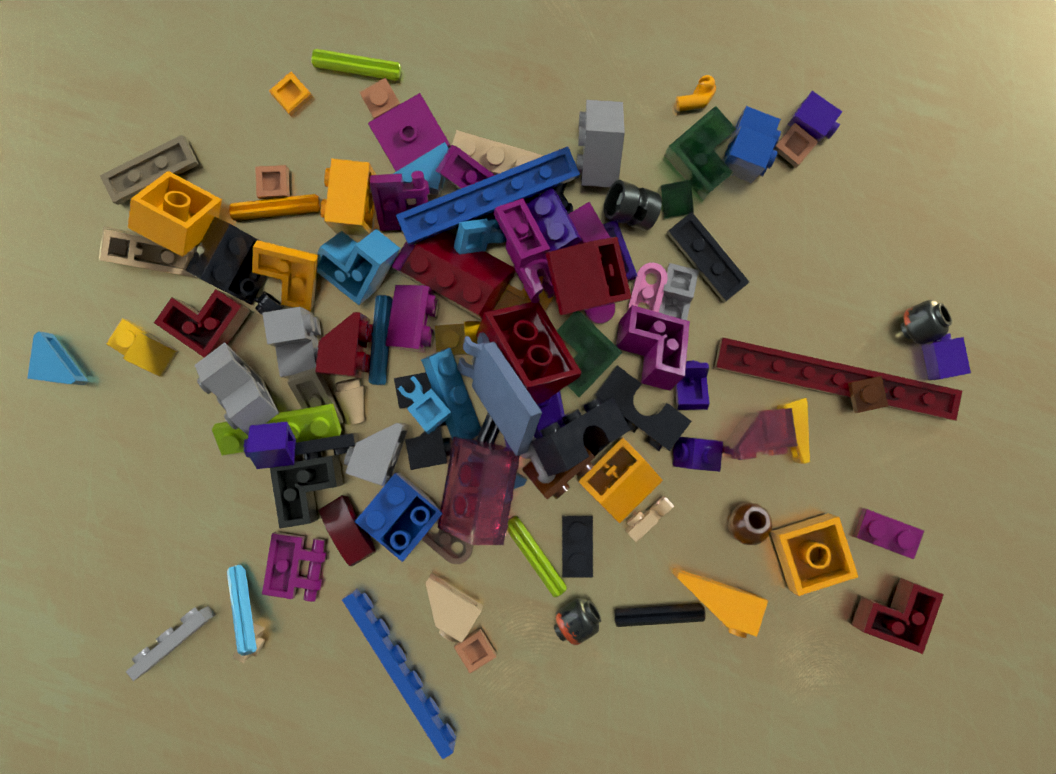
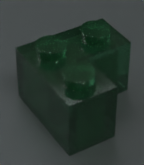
M717 106L712 108L670 144L664 154L667 160L703 201L733 174L732 170L715 151L730 139L736 128Z
M580 311L573 313L557 330L564 344L576 355L573 359L582 372L579 378L566 386L577 399L623 353Z

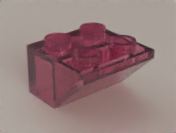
M792 408L746 413L724 442L722 453L730 454L732 459L738 460L757 458L756 452L759 451L762 452V455L769 454V456L787 454L788 447L797 446Z

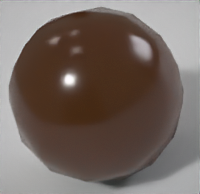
M743 503L732 511L729 518V530L733 538L744 545H758L769 536L772 530V518L767 509L757 503Z

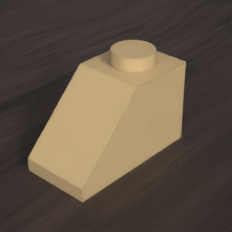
M431 573L426 581V588L435 627L440 629L439 634L451 642L458 640L462 643L482 612L483 605Z

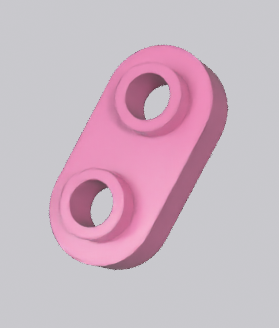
M647 263L637 272L638 277L634 281L631 292L632 299L629 300L628 309L632 305L638 306V304L644 303L648 306V310L659 312L664 294V285L667 284V272L658 263ZM646 275H654L656 283L653 285L648 284L645 280Z

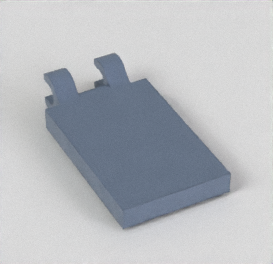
M483 332L479 333L478 344L472 342L470 337L466 336L463 349L467 354L473 356L472 365L466 363L465 359L461 357L457 366L458 371L462 375L473 379L472 388L514 454L519 456L527 453L542 414L541 410L495 342L489 343L487 335Z

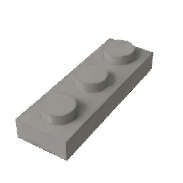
M209 606L199 611L196 607L180 619L183 624L174 631L170 627L156 638L159 644L155 648L150 650L146 647L134 656L132 661L135 664L126 673L135 681L216 614Z

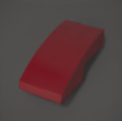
M341 495L318 510L329 536L348 566H354L376 553L370 534L355 523L357 517L348 496Z

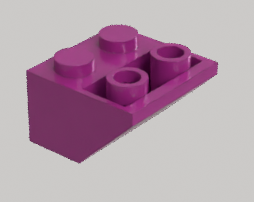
M395 285L385 346L425 353L426 347L432 346L434 329H431L430 321L431 317L437 316L439 299H436L434 292L429 286Z

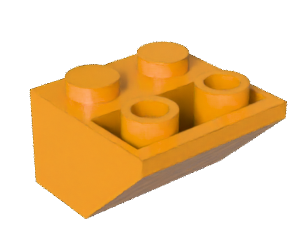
M619 437L592 463L594 466L583 477L576 479L619 524L663 481L647 461L623 437Z

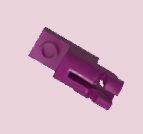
M522 198L496 207L494 216L507 239L506 251L521 283L524 284V289L531 302H539L540 298L538 295L543 290L548 299L555 296L545 254L550 251V247L524 199ZM541 276L544 277L542 284H541V282H540V280H539V277H541Z

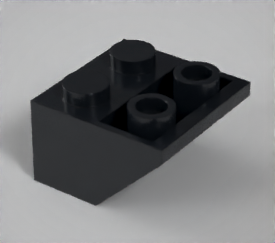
M214 217L185 270L250 305L267 277L252 273L253 246L258 239L217 217Z

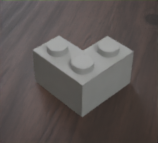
M586 100V111H580L578 126V146H584L583 155L577 154L576 166L579 173H581V185L611 187L615 181L619 180L625 134L623 102Z
M302 307L262 313L267 344L275 346L280 377L289 378V376L315 368L318 352L317 335H321L318 317H314L312 312Z
M223 343L195 364L199 375L197 383L207 394L212 392L217 396V401L226 410L224 418L233 429L240 428L249 435V426L265 424L279 414L263 379L226 343Z

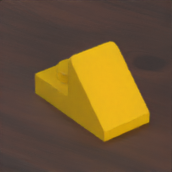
M123 318L106 343L123 354L124 360L159 377L163 376L178 352L134 323Z
M464 321V324L436 325V352L451 348L453 356L469 355L463 349L464 339L466 336H469L472 342L478 344L476 333L481 321Z

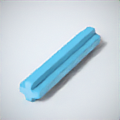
M236 565L228 568L227 578L237 652L241 656H247L255 653L257 647L246 570L241 565Z

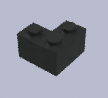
M339 455L294 462V465L270 468L279 529L310 524L318 520L314 491L343 485Z

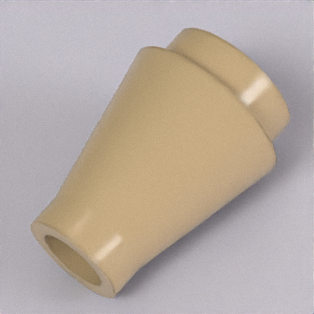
M359 378L335 383L336 391H334V395L346 418L347 425L364 422V385H360Z

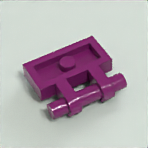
M415 171L411 174V183H404L402 174L370 176V188L380 231L401 230L396 215L429 202L427 198L430 192L429 185L424 179L422 171ZM415 198L416 204L408 205L407 199Z
M273 532L262 595L293 599L295 598L296 588L305 589L303 600L315 602L317 590H321L322 579H319L321 565L325 562L327 553L324 552L325 540L313 538L312 550L303 549L304 536ZM301 560L310 561L307 577L299 576Z

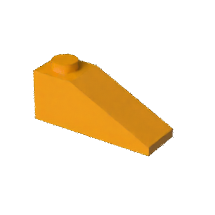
M674 568L673 574L729 628V633L742 638H746L747 634L757 637L768 603L767 599L761 595Z

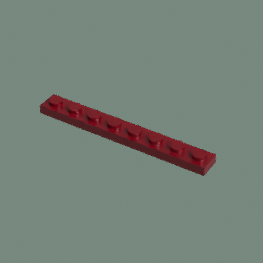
M720 338L714 368L847 398H851L848 383L882 376L888 407L951 421H957L963 392L958 389L728 338Z

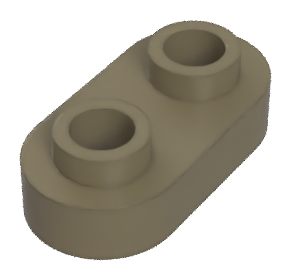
M441 515L436 521L440 527L439 532L431 533L428 531L422 538V541L449 563L462 564L471 556L473 550L472 541L464 532ZM460 542L463 545V551L460 553L454 552L452 544Z

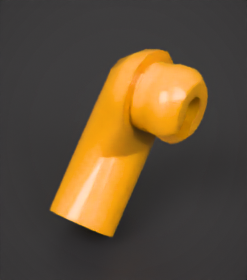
M710 75L702 76L693 94L677 96L676 105L678 112L706 107L716 92L715 79Z

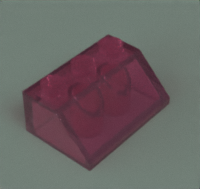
M453 437L441 504L443 514L439 518L437 528L471 545H504L520 455L516 456L511 448L502 445Z

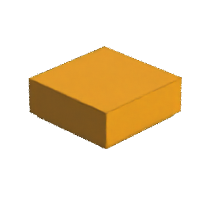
M292 71L269 90L270 94L290 116L313 98L312 94Z

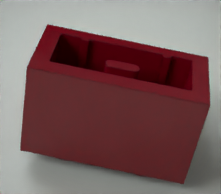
M617 237L593 240L545 253L560 315L603 307L632 299Z
M353 312L322 337L318 343L315 372L325 375L364 379V372L368 373L370 368V354H366L367 343L372 342L374 325L370 324V318L360 312Z

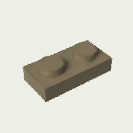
M316 367L289 376L287 383L302 409L333 403L339 423H343L345 416L322 374L315 372Z

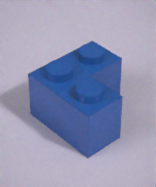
M746 106L739 116L718 170L750 183L759 175L763 177L767 168L770 169L777 156L778 151L773 149L781 134V131L777 130L781 119Z

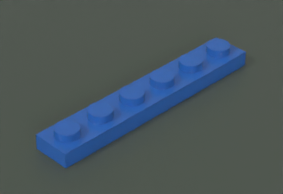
M567 146L396 215L406 242L410 246L459 226V222L472 221L492 213L496 207L522 198L527 199L551 187L554 188L579 178L580 173Z
M358 588L342 599L343 603L442 759H445L454 752V741L456 740L454 731L448 723H442L438 716L440 711L437 704L431 697L427 698L421 689L423 683L415 671L410 672L404 663L407 659L399 645L394 646L388 637L390 631L381 618L377 620L371 610L373 609V604L370 598L364 592L361 594Z

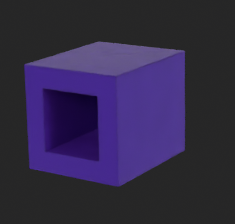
M811 91L787 125L791 127L796 123L819 143L824 137L830 139L840 126V123L836 120L843 111L814 91Z
M948 333L946 336L932 341V343L921 345L928 380L944 379L971 373L964 337L952 339L951 333Z
M287 421L249 426L248 439L244 440V452L247 458L250 457L256 469L294 465L296 438Z

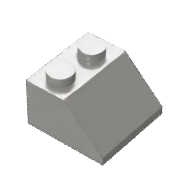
M396 423L356 442L355 447L350 446L344 459V464L348 466L346 474L381 486L385 485L393 475L410 425Z

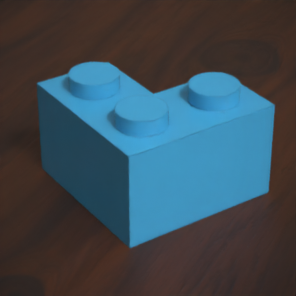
M377 229L358 243L341 231L320 246L317 253V272L356 304L360 305L380 288L400 247Z

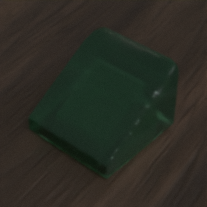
M690 180L664 184L659 187L658 193L662 199L661 208L664 219L688 215L690 212L694 213Z

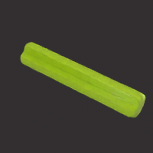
M314 49L312 52L311 63L317 68L395 81L399 80L401 75V66L398 62L321 49Z
M517 516L510 518L504 524L507 532L552 596L556 598L567 590L563 580Z

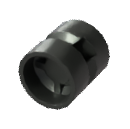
M617 180L612 184L605 197L604 214L610 220L622 224L627 223L631 227L646 231L656 223L660 215L662 199L660 194L643 187L638 188L634 184Z

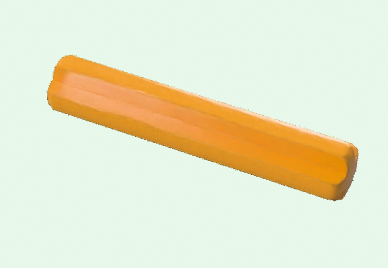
M309 194L231 203L229 205V213L231 219L238 221L320 211L321 204L318 195Z

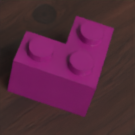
M634 305L624 314L618 324L616 349L644 356L642 384L670 391L685 377L690 321Z

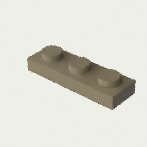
M180 135L100 175L112 202L119 205L131 199L167 171L179 175L199 165L187 139Z

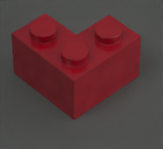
M215 289L200 312L186 302L171 297L154 321V324L205 358L223 343L228 344L251 310L228 294Z
M900 578L891 606L861 596L851 625L866 634L923 654L944 594Z

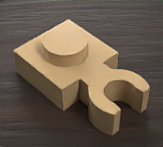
M662 496L649 510H646L644 513L641 511L636 512L626 522L629 527L625 531L637 542L674 505L666 497Z

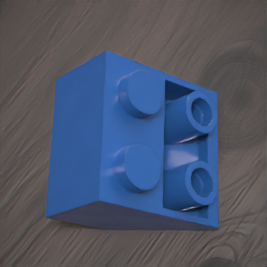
M401 472L394 473L355 520V523L403 562L441 517L443 512L419 487Z

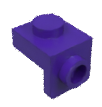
M694 360L686 361L685 377L675 385L677 410H708L710 404L707 384L708 363H699Z
M680 437L673 449V466L720 472L723 441Z

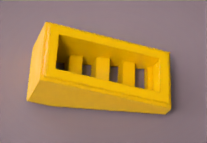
M798 398L777 405L778 414L794 462L800 464L809 463L807 398Z

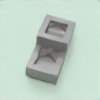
M669 263L667 268V284L664 285V294L659 313L687 320L699 270Z

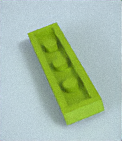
M333 403L280 412L265 423L287 421L296 438L295 443L339 436L342 430ZM227 422L214 424L212 432L222 456L244 452V440L248 439L246 433L240 428L233 429Z

